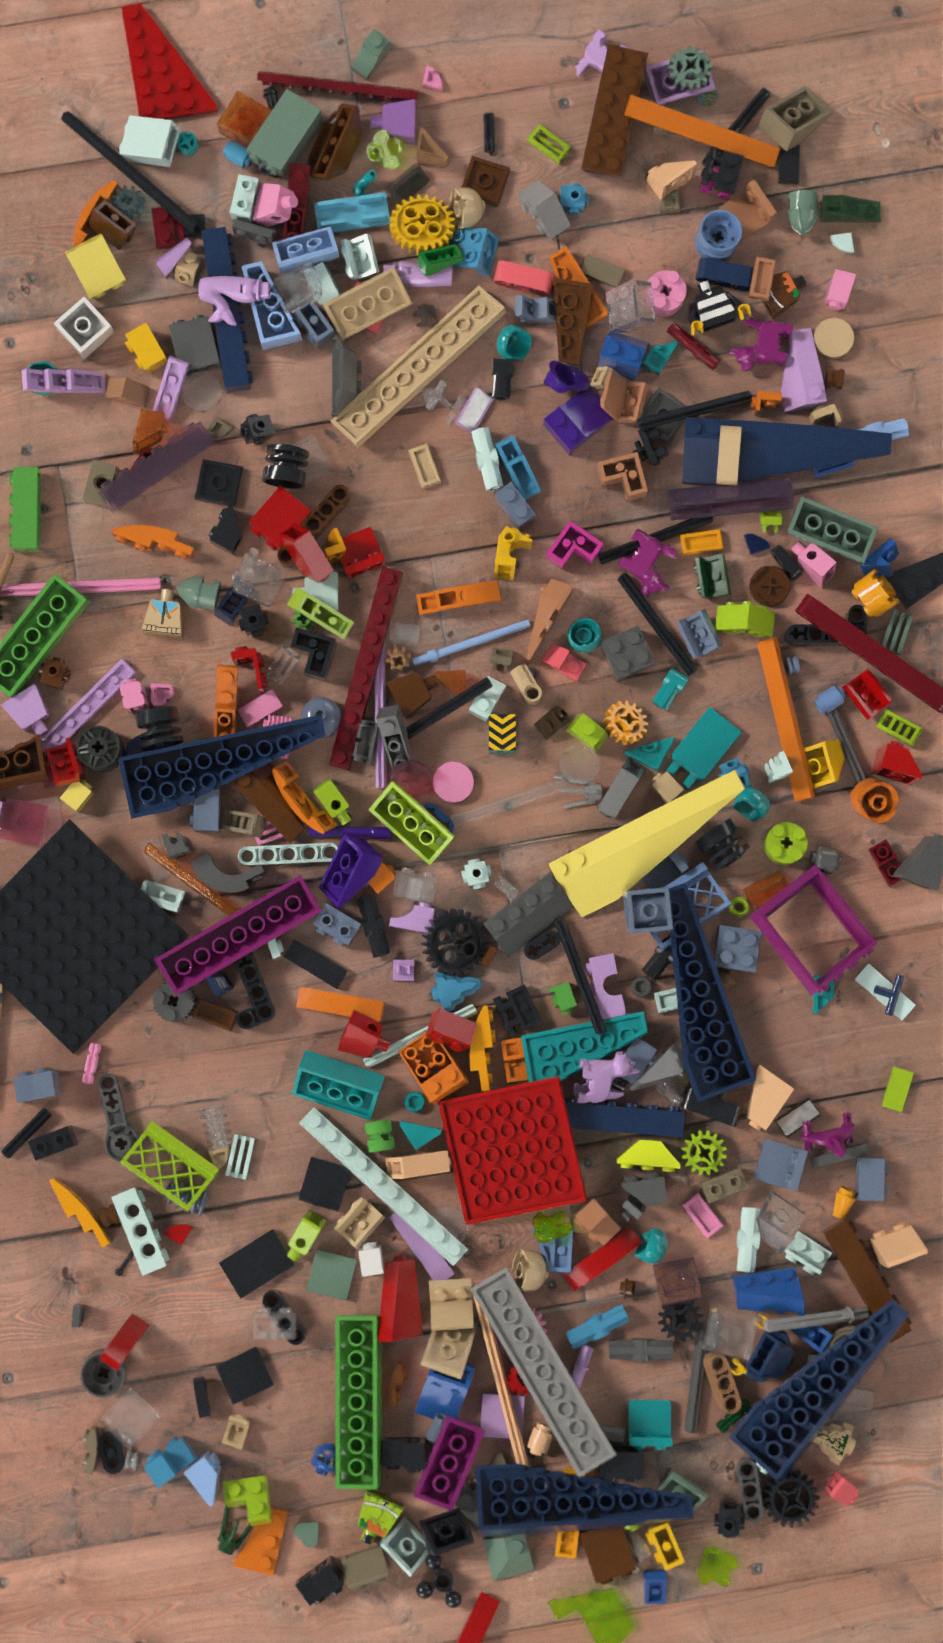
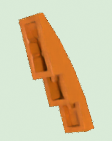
M300 987L296 1007L348 1017L351 1016L353 1010H356L376 1022H381L385 1002Z

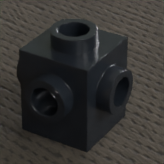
M258 414L249 415L240 425V432L246 444L254 443V445H261L275 434L269 414L258 416Z
M260 604L239 609L242 619L238 620L241 632L245 631L247 636L251 635L254 638L262 636L263 632L267 631L266 625L269 624L266 612L262 613Z
M720 1503L719 1514L715 1513L714 1526L718 1527V1534L725 1538H734L739 1536L740 1529L744 1530L745 1516H741V1504Z

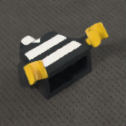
M705 281L698 285L701 295L696 296L694 303L690 305L688 321L691 326V334L695 335L696 330L703 334L704 332L735 322L738 317L737 313H739L741 320L744 319V313H749L750 315L752 313L748 304H743L731 293L725 292L723 288L712 290L709 281Z

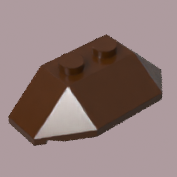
M341 103L338 110L332 113L323 123L308 158V164L311 165L310 176L312 178L330 180L347 172L362 137L360 113L357 105Z

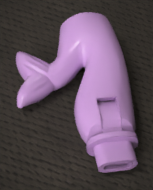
M401 261L397 265L395 262H393V265H384V271L395 267L405 286H452L453 265L426 277L420 270L418 263Z
M214 276L202 278L199 281L200 300L217 307V310L209 319V322L212 323L224 320L227 324L236 326L229 305L221 294L241 303H252L262 299H270V282H262L261 279Z

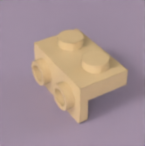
M361 1197L351 1205V1209L347 1214L337 1221L334 1229L358 1249L384 1220L385 1216L369 1201Z

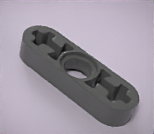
M869 1142L846 1147L847 1153L843 1155V1158L835 1156L833 1151L810 1157L812 1167L817 1168L870 1154Z

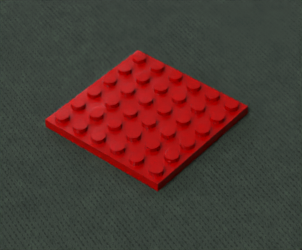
M560 1076L438 1101L466 1225L588 1200Z

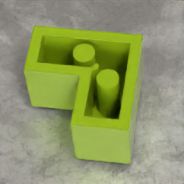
M743 601L740 605L735 602H726V605L717 606L715 630L726 634L744 633L754 637H773L775 612L767 610L768 607L754 606L755 603L750 601Z
M265 1475L223 1482L225 1504L228 1508L247 1505L248 1522L251 1526L272 1523L269 1483Z

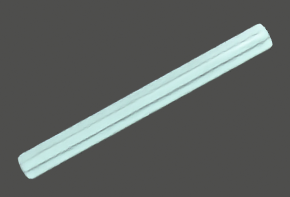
M470 1004L453 1014L468 1019L477 1014V1010L473 1004ZM428 1026L389 1045L386 1052L379 1050L373 1053L371 1057H365L363 1059L365 1066L371 1068L398 1054L401 1048L425 1033Z

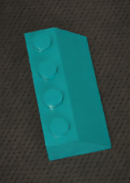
M305 1050L291 1095L371 1121L385 1076Z

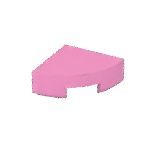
M426 66L422 87L442 91V80L434 68Z

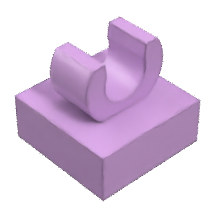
M393 960V981H414V960Z

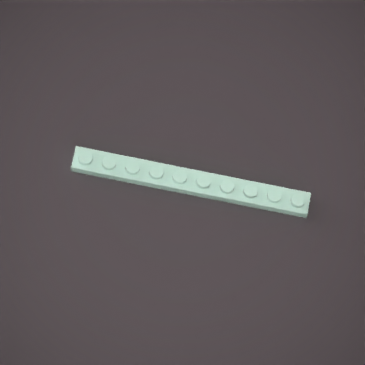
M315 1107L300 1121L299 1124L452 1266L467 1252L468 1249Z

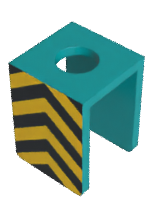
M490 714L489 753H515L516 715Z

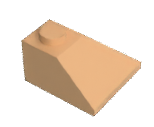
M695 161L664 163L660 167L656 165L648 172L647 183L659 199L663 200L669 193L677 190L694 177L697 163Z

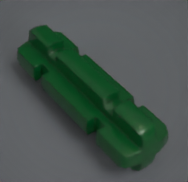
M744 1398L741 1401L740 1410L734 1414L727 1413L723 1420L721 1419L716 1423V1427L722 1433H725L730 1425L733 1426L744 1416L745 1411L748 1412L753 1407L752 1404Z

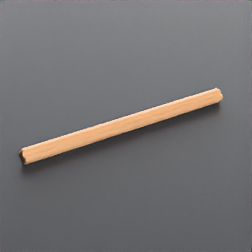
M474 1297L516 1464L529 1467L495 1332Z

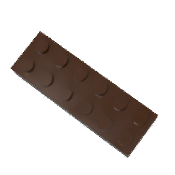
M608 44L581 170L621 179L634 120L624 116L630 95L639 97L648 57L647 52Z

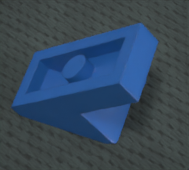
M890 538L867 556L864 564L859 563L862 574L866 576L876 569L879 571L876 573L879 577L882 575L884 577L893 576L889 562H892L899 555L896 542Z
M820 1325L791 1329L793 1333L819 1353H823L834 1338L827 1329Z
M663 1569L644 1570V1604L666 1603V1572Z

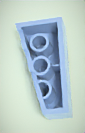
M262 261L242 266L244 278L261 279L262 282H270L271 285L270 299H262L261 301L251 303L262 349L266 350L302 341L301 333L284 305Z

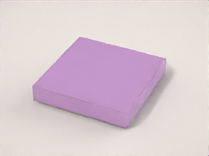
M482 1393L481 1427L485 1430L483 1437L510 1438L499 1394ZM511 1395L522 1437L525 1396Z

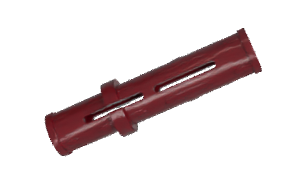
M673 322L666 332L688 349L697 361L700 360L712 371L721 362V360L707 350L708 347L697 342L676 322Z

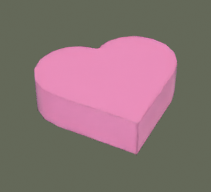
M151 683L150 701L152 705L156 708L165 706L167 700H171L174 697V688L170 684Z

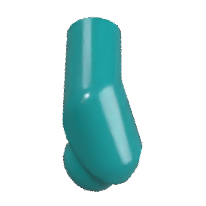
M370 169L353 185L352 190L355 196L365 194L364 189L377 177V173L374 170Z

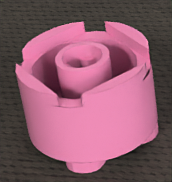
M665 270L657 272L649 278L645 289L644 301L650 312L660 317H670L678 313L684 304L687 292L686 284L682 277L676 271Z

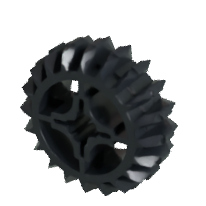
M791 1469L782 1480L777 1481L775 1478L774 1482L767 1480L766 1483L771 1487L763 1488V1491L768 1494L762 1496L763 1501H768L763 1505L764 1509H770L767 1515L769 1517L774 1516L773 1521L775 1523L781 1519L783 1527H785L787 1521H789L791 1528L794 1527V1521L797 1522L798 1526H802L801 1519L803 1518L808 1523L810 1520L807 1515L815 1516L814 1511L811 1509H818L819 1507L817 1503L813 1502L820 1500L819 1495L814 1494L818 1491V1488L811 1487L814 1481L813 1479L807 1481L808 1474L804 1473L800 1477L801 1471L798 1469L794 1475ZM786 1482H797L796 1485L793 1484L789 1489L780 1487ZM803 1486L807 1491L806 1504L799 1499ZM775 1492L782 1496L779 1510L776 1509L774 1504ZM793 1493V1496L795 1497L797 1502H791V1500L790 1502H788V1499L786 1498L785 1494L792 1495ZM793 1507L801 1510L795 1514H784Z

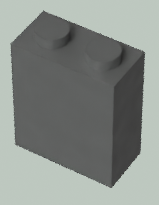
M197 315L192 320H177L173 324L168 325L176 358L190 363L186 376L221 368L208 316Z

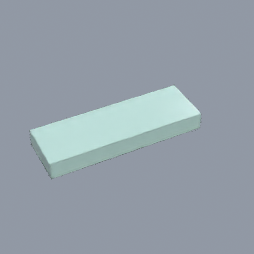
M867 964L856 976L855 980L887 1007L889 998L875 994L873 991L876 985L892 990L893 984L870 964ZM900 991L893 1014L902 1021L916 1005Z

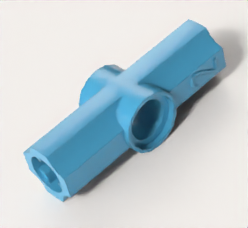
M622 1304L604 1313H598L589 1317L583 1324L565 1333L571 1346L575 1349L591 1340H597L606 1336L611 1330L630 1320Z

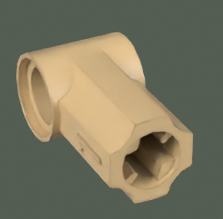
M526 664L517 666L510 671L513 680L522 693L525 702L531 706L538 705L542 700L541 688L537 685ZM529 691H537L538 697L530 699L527 696Z

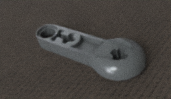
M105 1073L98 1081L108 1125L105 1137V1150L107 1155L113 1160L120 1162L139 1138L127 1122L117 1077L113 1074ZM106 1077H112L114 1080V1085L110 1089H106L103 1086V1080ZM116 1090L117 1094L112 1095L114 1100H118V1104L113 1109L112 1106H108L111 1098L110 1095L105 1096V1092ZM120 1138L123 1141H127V1146H125L124 1150L121 1147H117V1142H120Z

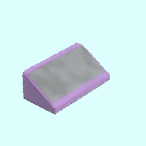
M475 387L458 416L456 425L472 433V431L478 428L494 399L478 387Z

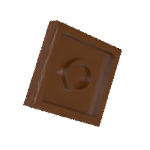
M472 156L462 187L475 190L486 204L498 207L510 167Z

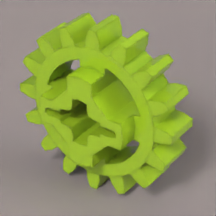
M698 1130V1136L691 1133L690 1137L692 1139L690 1141L684 1140L688 1144L687 1147H681L683 1151H686V1154L681 1156L682 1159L688 1160L684 1165L686 1167L691 1165V1172L698 1169V1175H702L703 1171L710 1175L711 1169L718 1172L716 1166H724L721 1158H727L726 1155L722 1154V1151L727 1150V1148L720 1145L723 1143V1139L716 1140L718 1134L714 1133L710 1136L709 1130H706L705 1135L702 1134L701 1130ZM700 1139H709L713 1142L707 1145L703 1144ZM694 1145L695 1153L690 1156L691 1147ZM700 1147L709 1149L707 1152L709 1160L704 1156H699L701 1153ZM715 1150H718L717 1159L714 1161L713 1153ZM704 1161L708 1166L701 1167L696 1165V1163Z

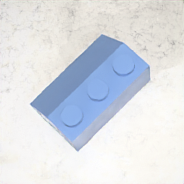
M331 226L272 243L281 274L339 258Z

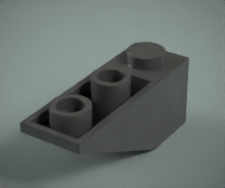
M400 704L380 708L376 720L393 773L413 770L407 729Z

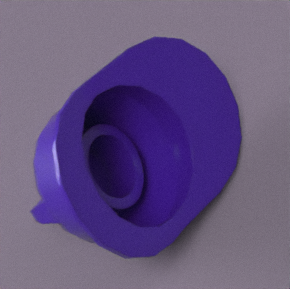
M555 360L550 362V370L544 379V385L560 394L566 393L571 389L585 391L589 388V380L582 371Z

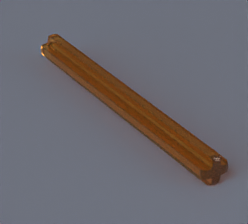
M148 843L145 846L143 852L227 916L239 911L238 908L154 845Z

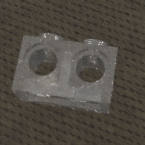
M258 1308V1311H254L252 1339H296L297 1311H292V1308H279V1311H271V1308ZM267 1318L270 1322L269 1328H261L259 1326V1319ZM288 1318L291 1321V1327L288 1329L282 1328L280 1326V1319Z

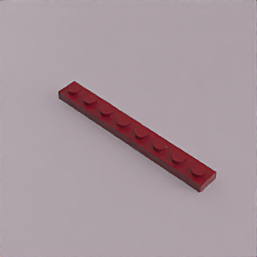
M257 72V80L262 81V85L274 86V82L282 83V87L294 88V85L302 86V90L314 91V87L322 88V92L334 93V90H341L343 95L353 96L354 92L362 93V97L374 98V95H382L384 100H394V97L402 98V101L418 100L420 91L276 72Z

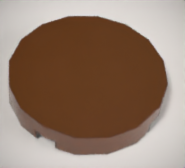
M761 567L755 571L750 579V595L762 606H777L789 594V577L779 567Z

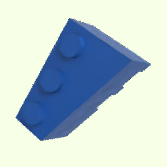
M795 1267L733 1276L734 1296L738 1309L764 1312L765 1309L776 1310L779 1314L795 1312L798 1313V1316H804V1298Z

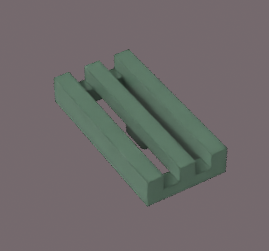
M894 609L881 645L892 653L900 655L913 615H907ZM898 616L899 620L890 647H888L886 644L894 620ZM906 619L907 621L900 642L898 644L897 649H894L903 620Z

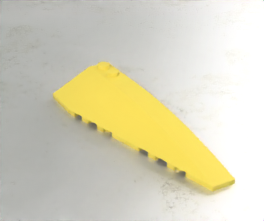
M736 770L564 855L549 863V866L564 893L580 916L584 917L620 899L623 896V891H628L636 885L639 880L652 871L654 867L683 844L686 839L699 830L702 825L715 816L718 811L731 802L745 788Z

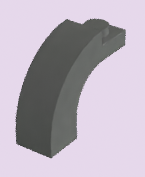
M209 853L190 862L194 872L203 883L216 891L228 894H237L251 890L248 881L251 880L252 883L257 882L263 878L262 874L266 873L263 866L259 864L239 875H226L219 871Z

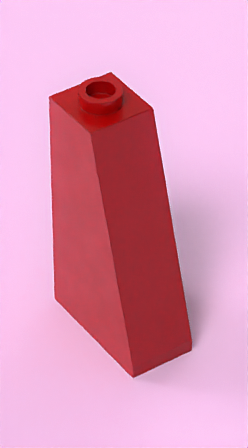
M406 1255L394 1256V1261L385 1262L378 1342H394L423 1335L415 1259H406Z

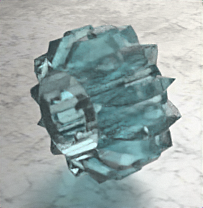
M126 185L123 186V191L116 189L117 195H112L111 197L112 201H114L111 205L125 216H129L132 221L134 220L133 215L140 217L139 211H145V206L143 205L146 202L145 198L141 197L142 192L140 190L135 191L133 185L129 190Z

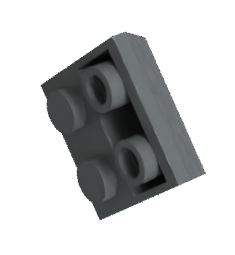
M657 1172L645 1173V1178H638L636 1175L626 1176L624 1181H620L622 1188L647 1206L668 1203L664 1177Z

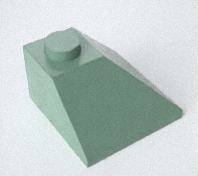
M525 1534L491 1536L483 1539L493 1581L534 1571Z

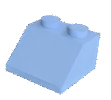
M208 1450L190 1464L184 1474L209 1507H211L218 1497L221 1466L219 1464L221 1461L214 1452L211 1454Z

